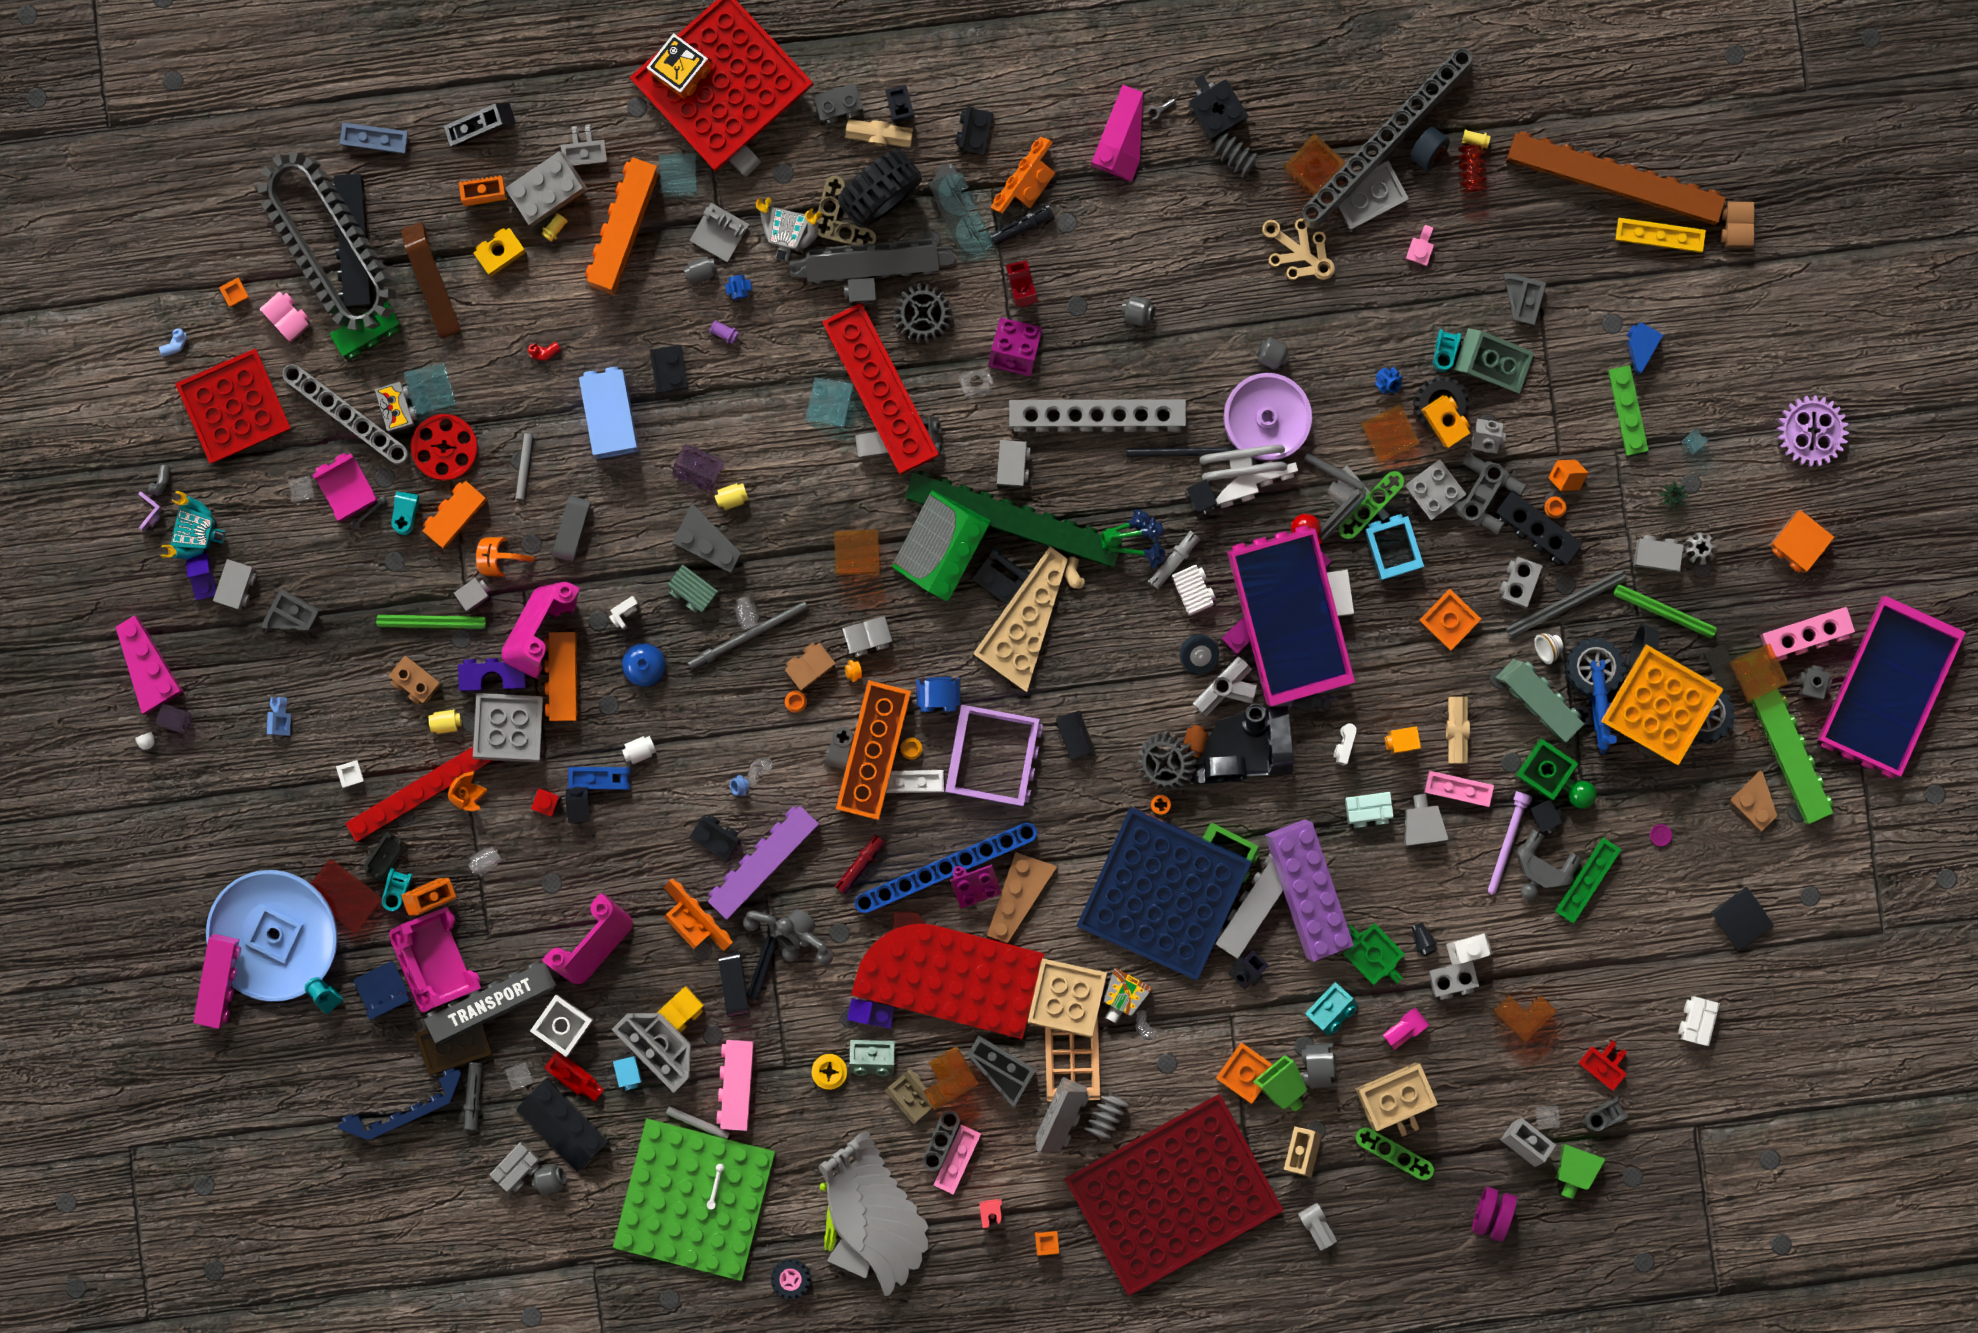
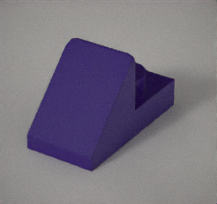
M208 553L186 559L187 576L191 580L195 600L199 601L214 597L217 588Z
M851 998L847 1020L891 1028L895 1007Z

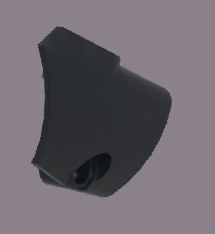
M1252 704L1246 709V712L1218 720L1206 742L1204 753L1200 755V759L1196 758V763L1192 765L1196 770L1191 773L1192 778L1190 780L1196 785L1244 781L1247 777L1291 775L1293 753L1288 705L1263 708L1259 704ZM1258 715L1260 719L1254 720L1251 716Z

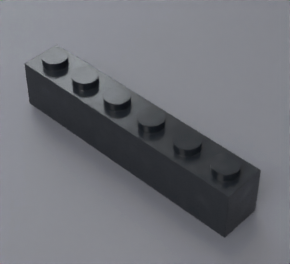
M360 173L334 175L332 183L337 189L334 192L340 194L344 200L341 204L347 205L351 213L347 215L354 216L358 223L355 226L362 229L365 234L362 238L368 239L363 176ZM334 225L335 238H339V247H336V258L341 262V268L337 269L338 281L342 282L343 290H339V297L347 309L373 307L371 278L338 225Z

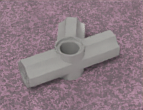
M1238 656L1192 704L1205 717L1225 697L1252 704L1257 685L1241 682L1252 669ZM1222 680L1228 684L1226 692L1221 693L1216 689L1218 681Z

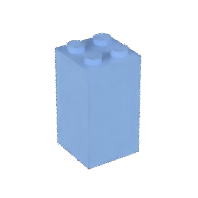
M610 367L606 368L604 373L599 374L596 371L584 372V376L579 377L592 453L595 459L639 452L627 380L623 369Z

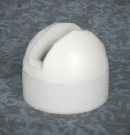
M152 732L135 738L141 749H150L154 745Z

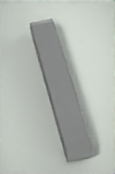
M290 364L284 368L282 376L289 385L392 463L404 465L408 462L409 451L397 440L299 366ZM292 370H298L299 377L294 381L289 380V373ZM315 383L317 386L316 391L308 394L306 392L307 385ZM328 396L334 398V403L331 407H325L323 404L324 399ZM346 409L351 410L350 419L342 420V411ZM361 423H368L369 430L364 434L359 433V425ZM379 436H385L387 439L386 444L382 447L376 446V439ZM397 449L404 451V456L400 460L393 458V453Z

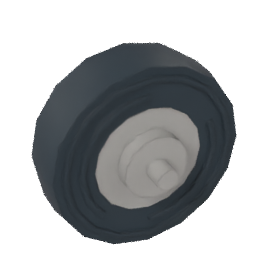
M1193 635L1186 639L1181 646L1180 661L1191 673H1207L1218 663L1219 648L1215 641L1207 635Z

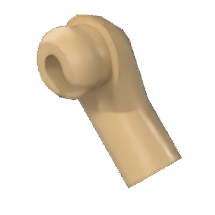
M1069 556L1064 577L1072 588L1081 589L1085 584V580L1080 578L1076 571L1080 559Z

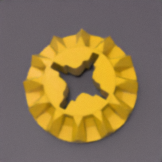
M834 1054L820 1056L812 1066L813 1080L823 1089H835L842 1085L846 1079V1064L839 1056ZM829 1062H831L833 1070L839 1071V1073L832 1074L830 1081H828L827 1074L820 1072V1070L827 1069Z

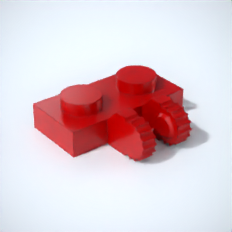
M1613 1040L1602 1053L1591 1046L1578 1062L1580 1066L1612 1091L1615 1090L1627 1074L1617 1066L1627 1054V1051L1624 1049L1619 1051L1613 1062L1607 1058V1055L1615 1048L1616 1042Z

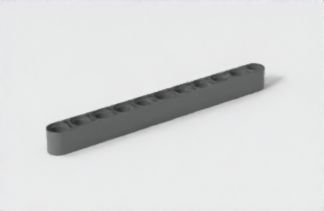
M1464 48L1457 49L1304 206L1302 217L1306 227L1313 229L1320 226L1460 82L1472 67V55L1469 50ZM1464 58L1468 62L1465 64H1459L1457 63V60ZM1451 74L1453 77L1445 80L1442 78V75ZM1430 89H1435L1438 91V93L1435 95H1429L1427 91ZM1419 104L1423 108L1416 111L1412 109V106ZM1399 120H1406L1408 124L1399 126L1397 122ZM1390 135L1393 139L1387 142L1382 140V137ZM1373 150L1378 154L1375 157H1370L1367 153ZM1360 166L1363 170L1357 173L1352 171V168ZM1342 181L1348 183L1345 188H1339L1337 184ZM1331 197L1333 201L1327 204L1322 202V199ZM1311 212L1318 214L1315 219L1307 217Z

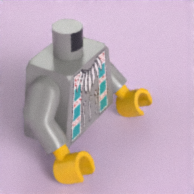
M760 197L756 201V207L760 210L765 236L769 243L778 246L775 258L788 262L791 250L802 252L804 248H807L817 238L819 226L817 220L822 217V213L819 211L814 216L813 208L808 210L805 215L775 207L769 209L768 207L772 203L771 198L768 197L765 200V204H763Z

